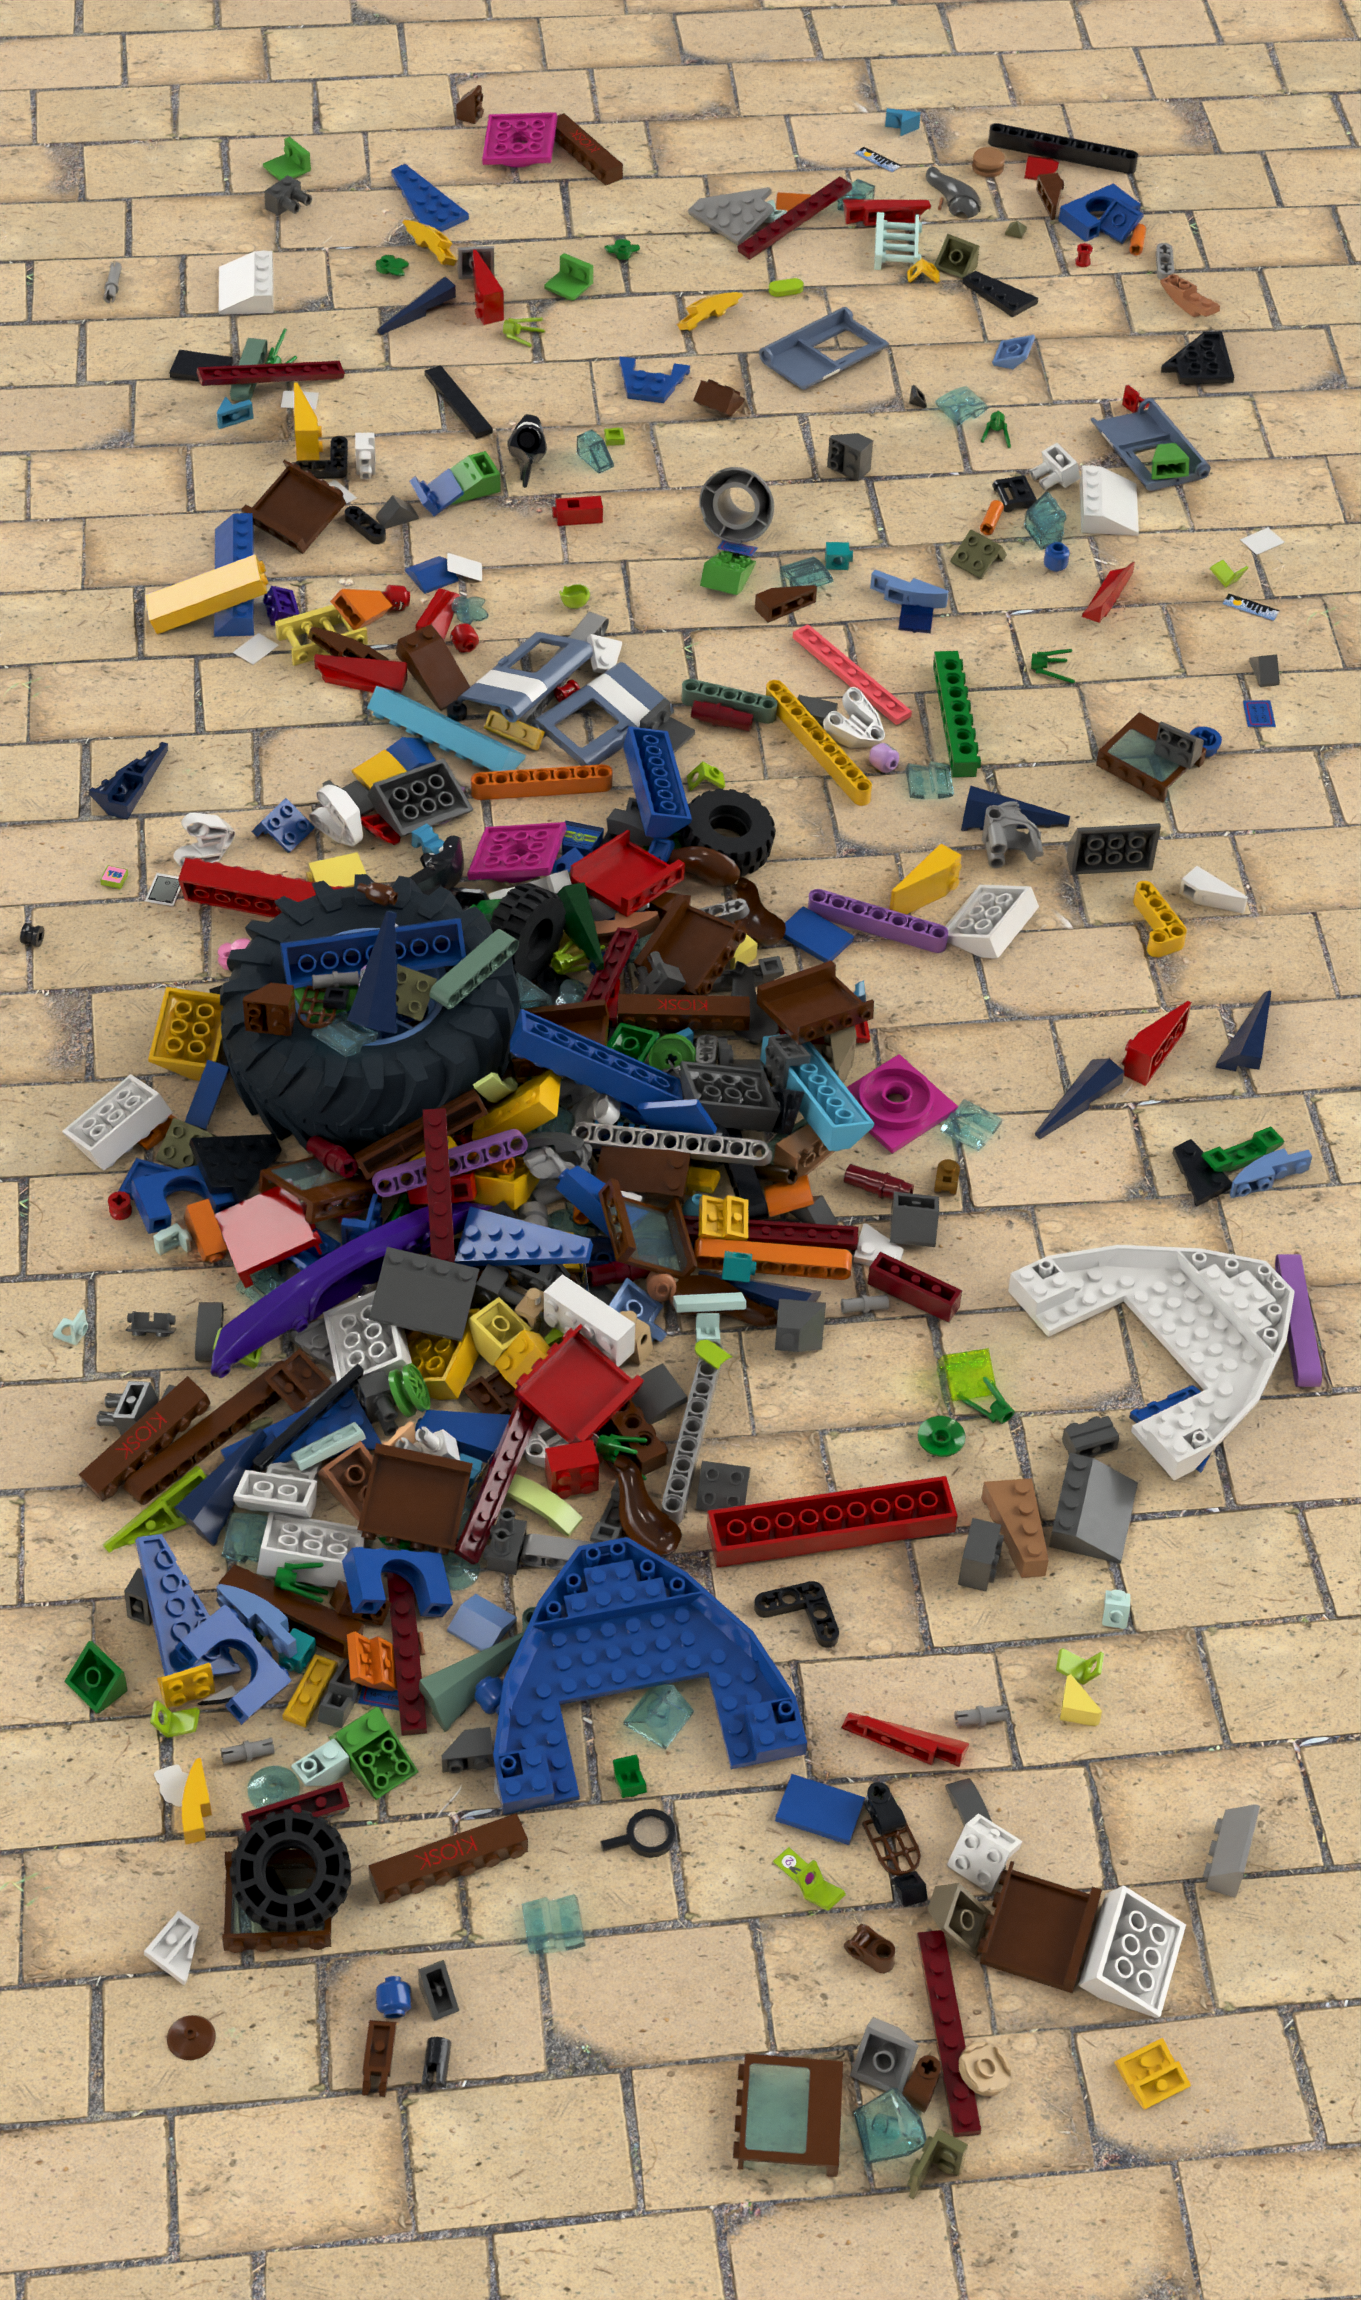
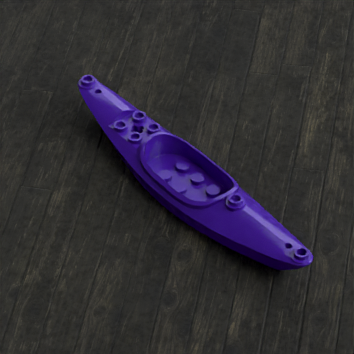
M471 1202L452 1203L453 1235L464 1230L470 1207L487 1211L493 1206ZM428 1206L379 1226L330 1252L279 1285L221 1329L212 1355L211 1375L219 1378L225 1377L231 1371L230 1367L247 1355L291 1329L298 1333L304 1331L309 1325L307 1321L311 1322L323 1314V1312L378 1282L387 1247L416 1254L422 1253L423 1255L430 1253Z

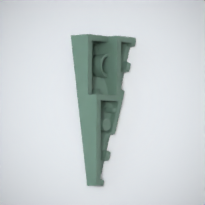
M525 1631L420 1679L419 1690L431 1706L432 1715L444 1732L450 1729L451 1724L459 1716H462L466 1708L474 1701L476 1685L488 1676L492 1678L498 1677L509 1661L513 1660Z

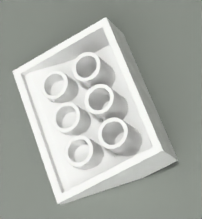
M254 251L219 267V314L273 313L272 251Z
M1082 465L1080 477L1081 533L1138 536L1136 483L1101 466Z
M979 885L946 924L945 927L949 931L947 942L978 957L998 958L1039 908L1032 888L1030 886Z
M130 1074L62 1132L95 1165L105 1170L113 1166L116 1160L124 1153L131 1151L133 1146L141 1139L146 1138L156 1126L164 1123L173 1112L157 1091Z
M376 1290L323 1312L337 1382L356 1364H359L364 1369V1377L383 1370L388 1377L390 1371L399 1369L402 1372L403 1366L412 1363L404 1328L369 1320Z
M270 1511L260 1549L256 1574L267 1578H274L277 1567L284 1568L285 1563H323L324 1566L321 1568L293 1570L292 1572L297 1573L296 1582L310 1583L318 1587L328 1586L335 1588L338 1580L346 1582L342 1560L351 1548L363 1547L365 1539L361 1538L360 1533H357L358 1527Z
M1124 1885L1106 1893L1078 1986L1099 1999L1159 2018L1186 1924Z

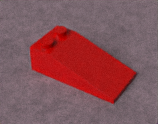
M475 249L473 250V283L476 317L481 320L483 325L503 321L504 290Z
M1186 1001L1138 1032L1133 1040L1130 1039L1125 1047L1127 1054L1122 1062L1125 1077L1144 1086L1148 1084L1185 1033L1192 1002Z

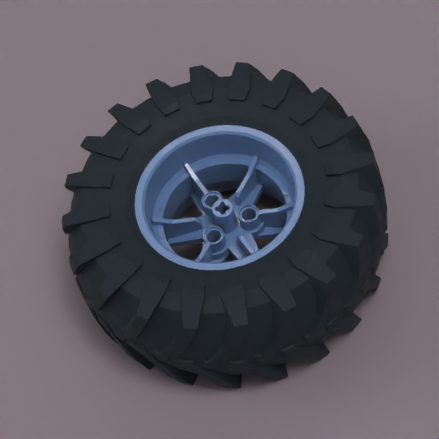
M355 874L354 887L334 890L324 880L312 883L316 895L300 902L283 896L274 901L282 913L270 922L252 920L245 927L247 934L252 940L245 949L231 950L228 956L227 966L232 974L229 982L223 983L220 989V1005L223 1006L221 1011L223 1049L227 1065L230 1068L229 1072L237 1093L252 1116L259 1114L269 1131L275 1134L276 1138L281 1141L293 1134L298 1143L307 1151L306 1145L308 1140L318 1135L330 1143L342 1146L356 1160L353 1154L421 1118L423 1110L437 1109L464 1093L475 1089L473 1084L491 1072L498 1074L501 1081H503L502 1077L506 1069L513 1067L512 1059H517L510 1052V1038L520 1012L517 979L511 957L452 1009H447L430 998L423 1016L426 1018L415 1027L406 1024L415 1019L396 1013L398 1031L395 1034L366 1028L348 1021L350 1011L336 1015L334 1018L335 1022L320 1029L305 1027L298 1020V1009L300 1006L296 999V1018L291 1036L246 1031L243 997L269 983L287 984L280 943L380 929L387 911L397 913L395 924L398 926L460 918L466 956L493 933L484 914L475 906L463 911L460 903L451 891L440 886L431 895H426L422 893L421 889L411 878L398 876L392 887L394 892L398 893L395 905L383 906L370 901L365 893L357 891L359 883L366 885L374 883L367 874ZM456 965L417 970V972L436 978L438 981ZM301 1014L302 1020L306 1021V1015ZM475 1089L482 1103H484L487 1099Z

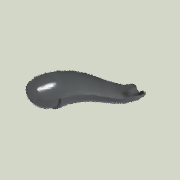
M936 167L927 169V182L945 196L947 206L952 215L955 216L958 212H964L967 218H972L980 212V198L971 186L944 175Z
M737 961L735 969L729 972L730 977L733 979L731 996H750L749 1031L733 1030V1032L740 1039L756 1045L762 1043L764 1036L775 1035L778 1030V1024L757 1005L755 981L751 968Z

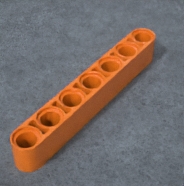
M600 764L479 772L471 777V795L477 800L607 792L612 788L613 770L608 765Z
M699 1238L694 1242L693 1252L697 1266L701 1269L723 1270L725 1251L752 1254V1261L756 1262L755 1273L845 1280L851 1276L852 1254L844 1249Z

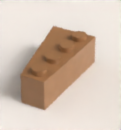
M807 1124L776 1143L773 1161L774 1165L796 1168L798 1177L808 1175L835 1151H829L812 1127Z
M1032 1478L984 1482L981 1499L984 1505H987L992 1521L1001 1524L1000 1534L1004 1535L1003 1542L1005 1541L1021 1578L1046 1576L1049 1559Z

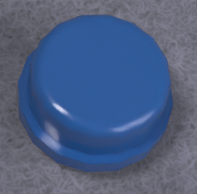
M1197 727L1190 732L1191 735L1204 740L1203 747L1206 748L1205 757L1216 754L1222 743V737L1219 732L1210 727Z

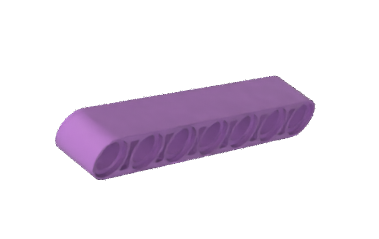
M814 889L809 893L808 909L830 922L934 953H941L946 950L949 931L943 925L822 889Z
M510 1129L448 1149L449 1159H455L454 1164L449 1167L450 1177L521 1155L527 1150L528 1142L519 1130ZM520 1138L518 1145L511 1146L513 1139ZM491 1146H499L496 1152L489 1153V1148ZM477 1152L474 1159H467L469 1153ZM422 1157L375 1173L372 1178V1184L377 1194L382 1197H389L427 1185V1175L423 1173L426 1167V1158ZM403 1174H411V1177L408 1180H401V1176ZM381 1181H389V1184L386 1187H379V1183Z
M1277 1254L1275 1270L1295 1291L1287 1335L1294 1383L1296 1387H1320L1322 1371L1302 1257L1300 1254Z

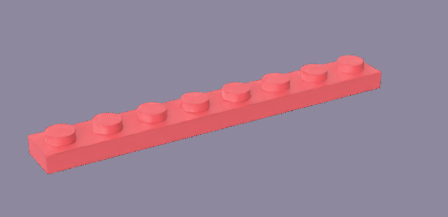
M809 624L793 632L792 638L850 687L858 688L870 704L895 725L911 717L912 711Z

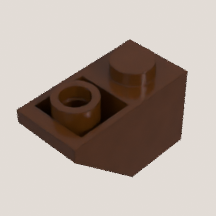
M481 85L476 86L463 95L456 104V119L476 124L482 118L484 113L482 108L484 95Z
M338 1580L329 1602L338 1614L380 1626L383 1625L392 1604L386 1600L376 1614L353 1613L347 1583Z

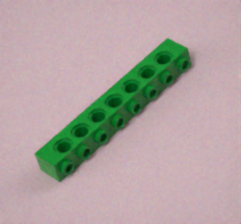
M934 651L933 671L952 778L976 777L977 769L981 768V757L977 756L978 742L974 741L976 739V729L972 728L973 714H969L971 702L967 700L968 686H964L966 675L965 672H962L963 659H959L958 651Z

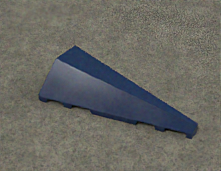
M446 276L380 326L377 332L382 335L425 317L427 309L456 298V285Z
M159 743L157 749L147 751L142 759L136 758L115 772V776L110 780L104 779L101 782V786L96 789L92 787L89 790V795L108 815L128 820L168 751V743Z
M970 786L961 831H967L968 828H980V830H983L986 809L989 806H998L1010 801L1018 802L1017 804H1019L1021 809L1020 812L1035 825H1044L1045 828H1050L1051 825L1064 824L1065 827H1068L1070 816ZM1017 825L1016 829L1028 828L1024 825Z
M387 911L347 1020L366 1028L395 1034L398 1031V1026H396V1013L398 1012V1006L396 1005L397 954H395V941L397 940L395 918L397 913Z
M1110 1058L1091 1060L1037 1129L1035 1136L1042 1139L1088 1110L1091 1102L1122 1084L1125 1071Z
M702 1270L698 1272V1275H709L722 1279V1274ZM750 1279L749 1282L724 1280L759 1305L764 1303L777 1310L779 1298L816 1302L821 1295V1291L754 1279Z
M261 1428L175 1506L177 1515L192 1526L196 1533L213 1547L217 1544L222 1528L225 1527L232 1506L235 1505L233 1496L245 1470L250 1471L253 1464L252 1460L259 1455V1449L267 1438V1434Z

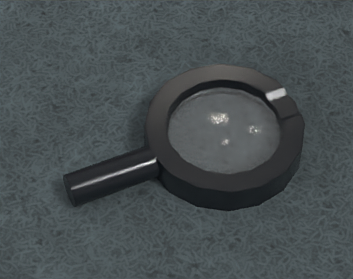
M644 1809L635 1813L629 1820L625 1835L600 1841L602 1851L629 1845L640 1856L648 1858L659 1857L672 1848L676 1837L675 1825L671 1817L663 1811Z

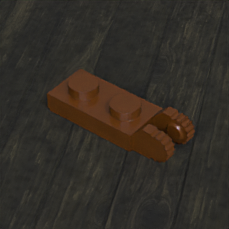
M369 2020L363 2063V2096H369L371 2076H381L378 2089L379 2097H386L388 2077L391 2075L397 2028L396 2022Z

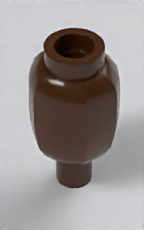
M374 882L366 885L359 883L357 891L365 893L370 901L379 905H395L398 899V893L394 892L392 887Z

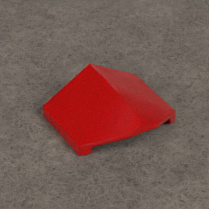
M1028 156L1024 178L1037 180L1038 175L1055 173L1058 170L1059 162L1051 158Z
M379 814L361 817V825L374 836L392 845L400 842L401 836Z

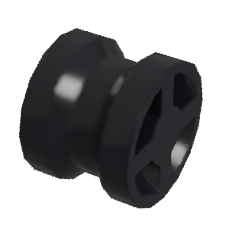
M25 923L21 929L20 942L23 944L32 943L33 946L39 947L44 939V927L40 925L34 927L31 923Z

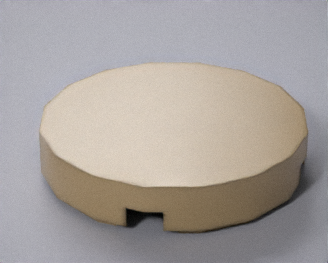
M983 2041L974 2042L962 2052L959 2058L961 2077L967 2086L977 2094L995 2096L1002 2092L1010 2082L1011 2066L1008 2058L996 2046L993 2048Z

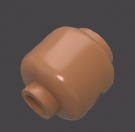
M651 1271L646 1277L645 1285L648 1295L652 1299L664 1302L669 1300L670 1294L671 1297L674 1296L677 1285L675 1278L671 1275Z

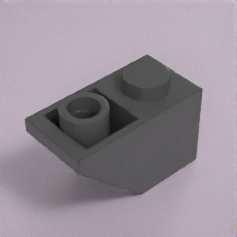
M490 1727L464 1730L442 1754V1772L459 1773L462 1770H485L488 1767H494Z

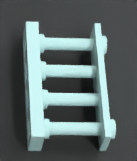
M877 212L874 270H881L882 263H885V261L907 262L914 265L921 259V254H918L919 233H922V222H919V215L915 216V224L887 222V220H884V213ZM886 230H909L914 231V234L887 233ZM886 240L914 241V245L886 243ZM886 250L914 252V256L886 254Z

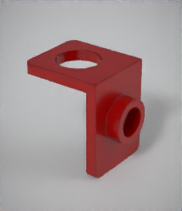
M1126 385L1122 405L1132 413L1138 412V402L1141 403L1144 399L1140 397L1139 392Z

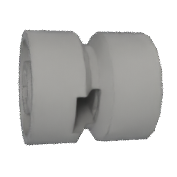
M533 1201L527 1202L519 1208V1220L549 1227L548 1211L544 1204Z

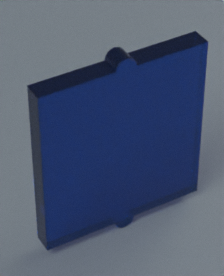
M902 604L898 630L913 631V633H931L934 608Z

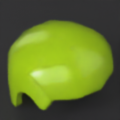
M574 584L569 587L564 586L563 592L559 591L563 604L570 609L583 607L590 598L589 589L581 584Z

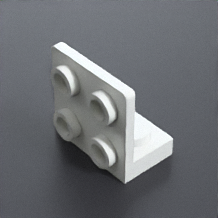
M978 1813L965 1824L947 1866L986 1892L991 1893L1008 1858L1019 1850L1022 1841Z

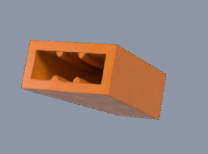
M341 589L330 601L353 630L363 628L382 618L392 607L381 591Z
M209 1198L187 1205L184 1220L203 1262L210 1260L211 1263L222 1260L223 1256L226 1255L227 1247Z

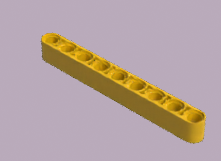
M768 681L766 684V696L777 700L776 715L856 805H868L871 801V781L781 681Z

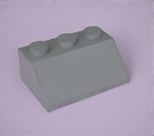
M1254 1804L1227 1809L1223 1819L1217 1818L1214 1833L1218 1834V1839L1211 1842L1208 1855L1212 1856L1213 1859L1212 1863L1207 1862L1203 1874V1878L1207 1879L1205 1889L1236 1898L1248 1859L1259 1813V1805Z

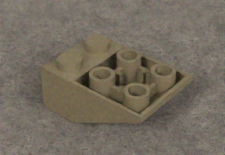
M855 1025L823 1036L825 1044H822L821 1047L822 1057H826V1062L843 1084L854 1063L856 1045Z

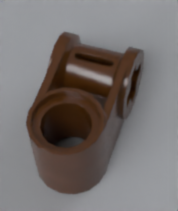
M859 1924L856 1934L851 1940H847L844 1943V1948L849 1955L862 1961L876 1972L887 1973L893 1969L895 1961L894 1944L876 1933L869 1926ZM880 1954H885V1955H887L888 1957H887V1958H880V1957H878V1955H880Z
M927 2055L919 2059L911 2078L908 2079L899 2102L923 2113L926 2112L941 2072V2064L937 2058ZM926 2070L931 2071L929 2075L925 2074Z

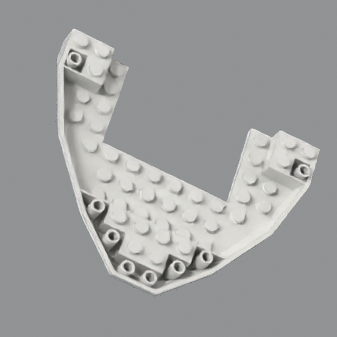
M1113 1245L1047 1256L1012 1272L1008 1292L1048 1337L1124 1302L1204 1391L1132 1425L1131 1432L1173 1480L1194 1471L1259 1402L1286 1344L1295 1293L1267 1261L1200 1248Z

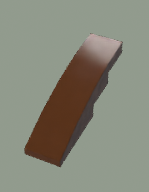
M311 627L308 639L332 656L389 661L387 657L373 648L350 637L316 627Z

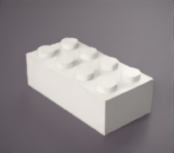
M563 1274L544 1291V1320L550 1327H555L565 1334L570 1328L574 1330L581 1324L583 1327L580 1333L618 1367L634 1353L635 1323Z

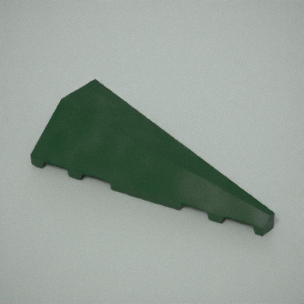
M585 882L563 886L557 893V896L562 900L566 911L564 932L579 949L584 951L586 958L595 964L597 971L604 970V961Z

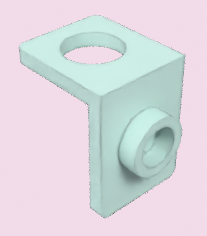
M81 1309L73 1321L63 1318L54 1331L53 1337L77 1345L88 1329L85 1310ZM70 1326L71 1335L66 1336L62 1334L63 1328Z

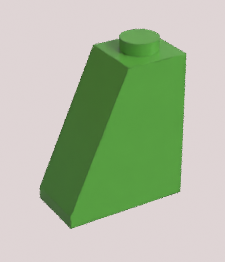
M1176 443L1157 444L1152 460L1151 479L1189 476L1190 458Z

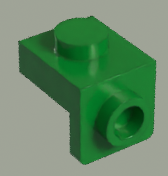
M631 1755L614 1759V1778L621 1797H635L638 1794L647 1793V1786L640 1771L638 1756Z

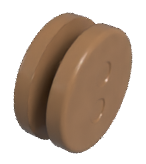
M980 148L974 152L972 169L980 176L996 177L1004 170L1005 155L996 148Z

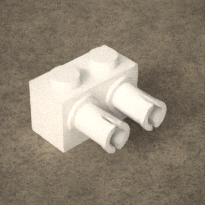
M1058 443L1041 452L1043 463L1029 470L1030 476L1034 481L1047 473L1050 474L1039 480L1040 486L1044 491L1057 483L1066 488L1080 479L1078 463Z
M421 1427L422 1430L419 1428L415 1433V1438L419 1442L412 1444L408 1439L402 1437V1441L398 1439L395 1447L460 1460L456 1439L444 1429L432 1433L428 1428Z

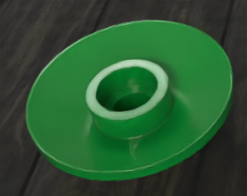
M930 1417L918 1429L919 1444L926 1452L934 1456H952L958 1453L965 1444L966 1435L963 1427L959 1422L950 1417Z

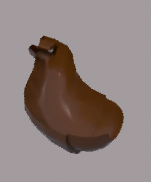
M690 846L674 849L667 864L671 865L679 859L685 863L684 872L699 877L709 885L717 887L731 886L740 876L739 868L732 859L718 851L705 847Z
M739 877L737 884H733L732 888L737 892V899H744L749 908V914L745 918L740 919L744 924L747 935L759 947L777 944L786 932L784 921L763 906L755 883L747 878Z
M690 1275L678 1279L674 1296L738 1293L740 1291L718 1277ZM670 1294V1295H669L670 1304H671L672 1308L676 1311V1309H675V1307H674V1305H673V1297H671V1294ZM744 1294L743 1296L746 1300V1309L679 1313L684 1316L695 1317L697 1313H718L719 1315L729 1316L757 1327L777 1325V1317L772 1307H762Z
M618 1453L611 1470L618 1477L620 1492L619 1519L622 1530L628 1538L660 1557L674 1553L682 1538L681 1529L652 1502L638 1466L626 1456Z

